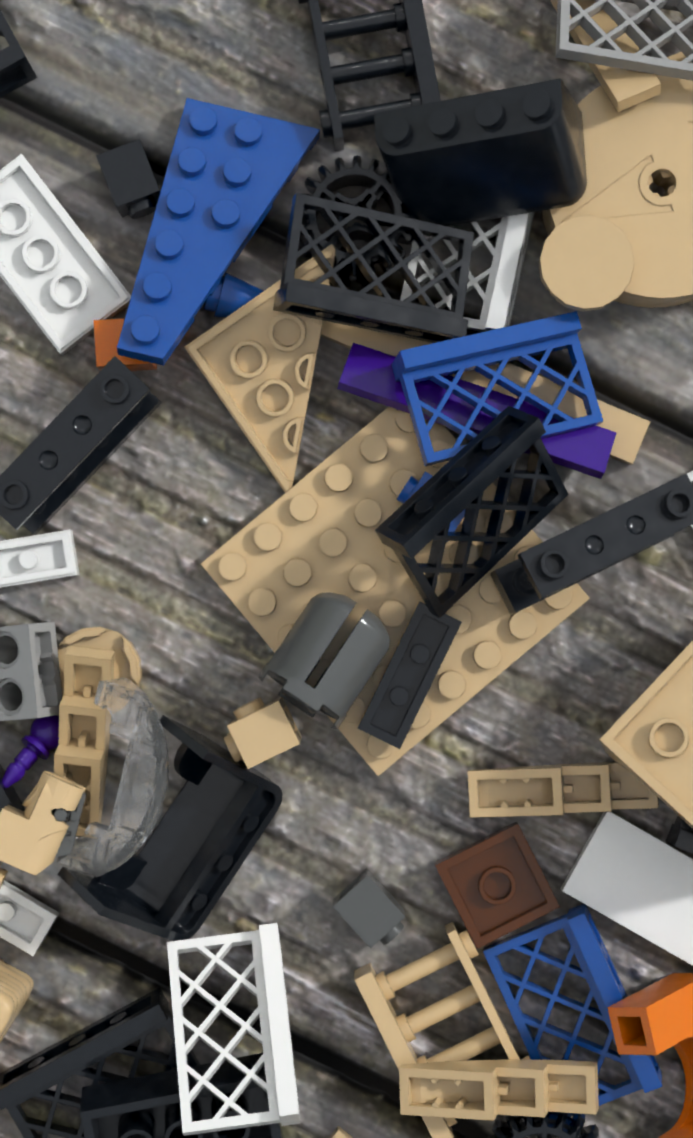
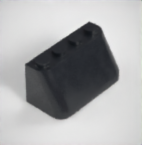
M561 78L374 113L376 142L395 192L402 202V210L404 213L415 216L417 220L443 226H452L562 208L576 203L586 190L587 175L582 112Z

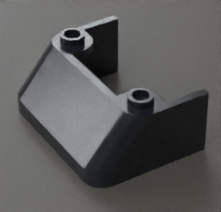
M163 715L158 723L182 742L174 758V769L187 782L138 856L129 852L116 853L104 860L94 878L66 867H62L58 875L99 915L171 941L191 938L200 929L278 811L283 795L281 788L268 777L254 768L247 769L242 760L236 763L230 752L206 736Z

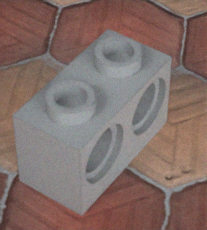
M55 622L0 627V721L59 715L62 688Z

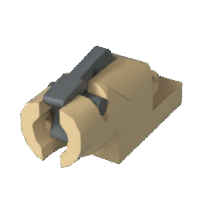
M44 770L38 783L22 803V806L26 807L24 811L10 805L2 808L0 812V867L4 862L32 875H37L52 864L55 857L69 855L73 850L86 799V793L84 792L86 788L65 777ZM0 868V888L8 872L3 868Z

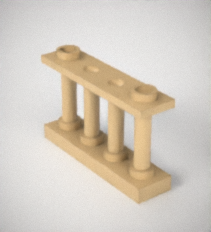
M453 922L445 925L451 943L387 975L384 971L376 974L371 962L354 970V981L398 1070L404 1064L467 1061L499 1044H502L509 1060L520 1059L471 960L479 955L468 931L465 930L458 933ZM458 960L461 961L472 985L409 1016H406L405 1013L399 1016L396 1015L389 1001L396 997L395 991ZM481 1001L492 1027L428 1059L425 1055L417 1058L410 1044L411 1041L416 1039V1033ZM528 1055L522 1059H530V1057ZM421 1116L432 1138H454L451 1126L458 1123L456 1118Z

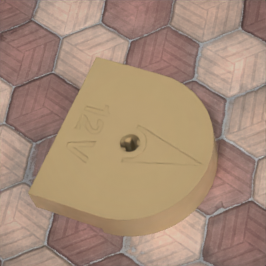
M679 52L667 58L669 60L682 61L686 56ZM656 75L661 83L660 95L620 112L616 111L602 86L594 89L578 103L583 120L587 175L586 190L583 196L573 205L542 211L548 236L557 225L571 217L594 215L608 219L623 230L632 245L635 266L629 285L615 301L636 307H669L693 301V81ZM652 183L664 188L666 192L662 197L658 193H652L649 188Z

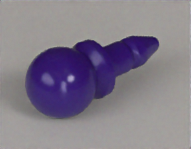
M59 716L36 718L33 721L30 735H25L21 739L26 748H23L14 758V762L10 763L6 768L2 778L5 788H9L21 780L25 775V771H28L33 766L38 757L47 760L50 756L49 750L58 747Z

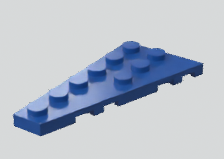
M190 98L186 99L118 341V355L165 365L195 321V315L208 296H212L221 283V277L232 261H236L273 207L274 200L285 184L291 181L298 170V165L308 150H312L319 140L320 129Z

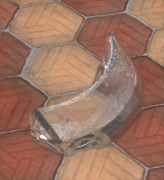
M128 678L99 681L94 700L95 705L102 709H107L113 718V723H110L109 733L130 740L110 826L98 822L88 824L84 832L85 835L75 838L72 852L57 859L59 864L96 877L105 875L127 862L148 840L162 813L165 794L169 784V755L161 721L146 693Z

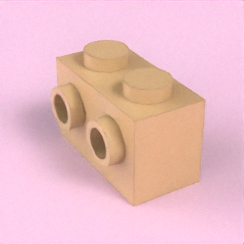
M260 697L233 711L236 719L227 725L230 733L224 737L234 761L237 763L243 760L247 769L299 745L302 739L282 697L265 705Z

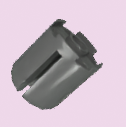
M326 592L319 593L311 598L258 678L263 681L268 674L283 686L278 694L279 696L311 717H314L316 712L321 711L336 719L331 728L338 729L347 716V712L389 650L390 637L381 620L367 609L314 688L308 685L306 681L357 603L345 595Z

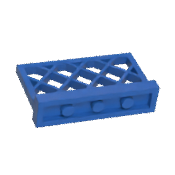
M577 311L399 351L391 366L396 382L400 381L424 466L450 461L466 446H460L464 438L471 441L478 434L469 429L480 410L494 419L501 413V411L485 402L495 383L518 396L513 408L519 410L523 401H526L546 413L542 421L546 433L540 437L541 439L600 425L603 422L577 334L582 329ZM568 349L573 367L567 378L544 365L551 352ZM542 354L539 361L531 357ZM518 360L533 369L524 388L500 375L507 362ZM499 364V366L497 367L496 371H494V370H492V369H490V368L488 367V366H492V365ZM475 370L490 379L480 399L456 385L463 372ZM539 373L561 386L552 405L529 392ZM455 374L452 381L444 378V376ZM575 376H576L578 385L575 384L574 382H572ZM431 380L446 389L436 409L419 400L414 383ZM567 390L583 399L587 416L573 419L557 409ZM451 393L475 407L464 426L441 413ZM423 413L431 417L427 425ZM552 417L559 421V423L548 425ZM435 421L459 434L452 448L434 452L429 431Z
M583 903L573 907L563 916L484 947L483 953L531 1059L553 1060L543 1056L538 1047L542 1033L545 1031L569 1041L562 1060L569 1059L573 1046L576 1044L599 1054L597 1059L598 1074L605 1057L624 1064L630 1076L629 1080L612 1085L598 1079V1089H601V1091H598L599 1106L641 1089L647 1093L662 1087V1071L655 1055H621L609 1049L612 1039L614 1043L615 1039L607 1007L628 997L587 905ZM561 929L564 930L571 945L565 961L539 951L544 937ZM537 939L534 948L524 945ZM514 949L531 956L523 978L504 971L497 955ZM574 954L580 967L570 963ZM536 959L561 969L553 991L528 981ZM567 971L586 979L590 989L584 1003L559 993ZM510 983L519 986L516 996L512 990ZM524 988L549 998L542 1020L522 1012L519 1001ZM593 996L599 1010L590 1006ZM555 1001L580 1011L572 1033L547 1023ZM586 1014L605 1021L609 1031L603 1046L578 1036ZM529 1025L538 1028L535 1038ZM568 1113V1116H574L576 1113Z

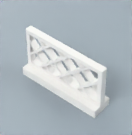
M535 212L502 217L499 224L485 233L477 222H470L479 235L478 238L473 240L472 251L485 244L493 256L491 267L475 278L469 271L466 293L475 288L483 300V306L479 320L463 317V319L468 320V330L485 332L510 326ZM498 234L494 249L489 240ZM424 235L428 242L434 238ZM442 239L452 253L450 257L442 261L447 269L457 262L458 251H456L450 240ZM415 240L412 243L410 254L420 248ZM421 253L408 262V268L417 278L419 265H421L425 273L417 278V281L420 285H423L427 281L434 279L438 274L434 268L429 270L421 257ZM488 279L486 292L484 293L479 284ZM405 280L400 301L413 294ZM436 283L434 287L442 297V300L435 304V307L444 309L448 306L451 311L452 294L447 296L439 283Z
M278 923L259 925V930L167 942L183 1135L281 1123V1126L301 1124ZM252 944L253 961L241 975L222 961L232 947ZM221 948L216 955L209 951ZM198 951L210 962L193 981L180 971L178 954ZM216 967H219L236 981L220 1002L200 987ZM254 971L256 987L248 981V978ZM181 981L189 986L183 995L181 992ZM242 986L258 999V1007L246 1022L226 1007ZM195 992L215 1007L199 1028L184 1018L183 1007ZM221 1012L241 1027L224 1049L204 1034ZM258 1018H260L261 1034L252 1028ZM185 1028H187L189 1031L193 1033V1035L187 1041V1043L185 1039ZM247 1033L263 1046V1055L251 1070L231 1055L232 1051ZM199 1039L219 1054L203 1076L192 1069L187 1062V1054ZM225 1060L246 1075L229 1098L209 1082ZM264 1065L266 1082L257 1076ZM189 1075L197 1081V1084L191 1091ZM251 1081H253L267 1092L269 1111L248 1114L235 1102ZM204 1087L224 1103L212 1119L192 1121L191 1103ZM230 1108L238 1114L237 1116L224 1117Z

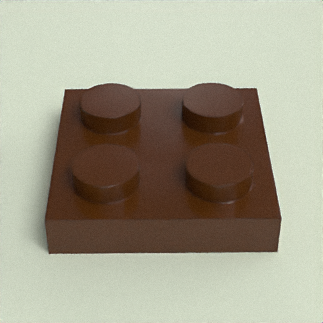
M517 822L434 863L477 949L560 907Z

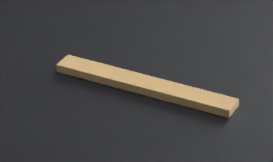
M323 321L321 337L351 349L354 342L394 357L401 350L432 344L431 342ZM507 362L500 375L524 388L532 372ZM499 364L492 365V366H488V367H489L490 369L496 371V369H497V367L499 366ZM475 370L463 372L460 377L462 380L485 388L490 379ZM538 375L529 392L552 405L561 386ZM496 383L492 388L494 391L518 399V396ZM567 390L557 409L573 418L587 416L583 399ZM597 400L603 422L596 426L616 432L610 457L632 465L650 421Z

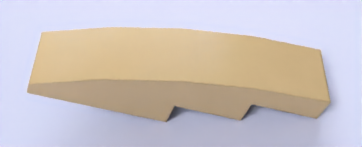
M68 646L64 654V695L59 704L58 747L54 753V773L86 788L84 791L86 799L76 836L98 838L101 828L109 752L115 651Z
M618 762L522 766L467 771L470 818L563 815L564 813L611 812L614 809L659 808L658 797Z
M497 1059L404 1064L399 1067L400 1115L494 1121L497 1115L545 1118L548 1112L596 1115L599 1109L598 1061Z

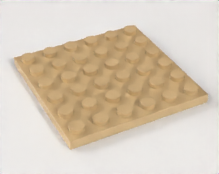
M387 407L201 563L202 567L274 653L311 598L317 594L326 592L337 593L357 602L306 681L313 688L326 668L329 667L365 611L368 609L381 620L390 637L389 650L338 728L377 776L381 775L590 599L579 584L576 583L510 615L490 573L519 559L518 554L542 543L536 533L531 530L445 613L462 623L401 748L398 749L358 729L357 727L418 602L420 601L425 604L394 550L382 543L375 530L402 505L396 499L411 476L420 480L425 471L434 476L449 462L424 466L410 414L392 407ZM434 423L429 431L434 452L452 448L456 441V438L444 425ZM494 483L484 490L482 500L494 501L497 488ZM490 509L479 510L475 532L486 533L491 514ZM505 510L500 533L507 532L513 526L516 510ZM464 518L456 528L455 532H461ZM433 540L414 556L417 563H428ZM448 541L445 544L442 564H454L459 541ZM472 541L467 564H473L481 556L484 542ZM439 573L435 588L437 597L448 588L451 573ZM328 716L333 723L336 721V719Z

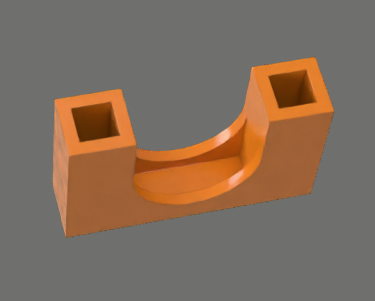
M672 973L607 1008L618 1054L657 1056L672 1046L677 1051L685 1074L686 1090L684 1105L675 1125L658 1138H693V973Z

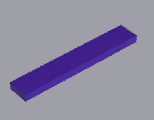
M353 342L337 389L409 413L401 382H396L391 366L396 357ZM450 375L444 376L449 381H452L454 378ZM459 379L456 384L479 399L485 390V387ZM431 380L414 383L419 400L436 409L446 389ZM491 390L485 402L502 412L508 406L513 407L517 398ZM451 393L441 413L464 426L475 407ZM523 401L519 410L538 417L541 423L546 416V413L526 401ZM480 410L469 430L479 434L494 418ZM423 413L424 419L430 420L431 417ZM552 417L548 425L559 423L558 420ZM595 425L542 438L541 440L553 463L601 479L608 464L616 432ZM528 449L524 453L530 455V449Z

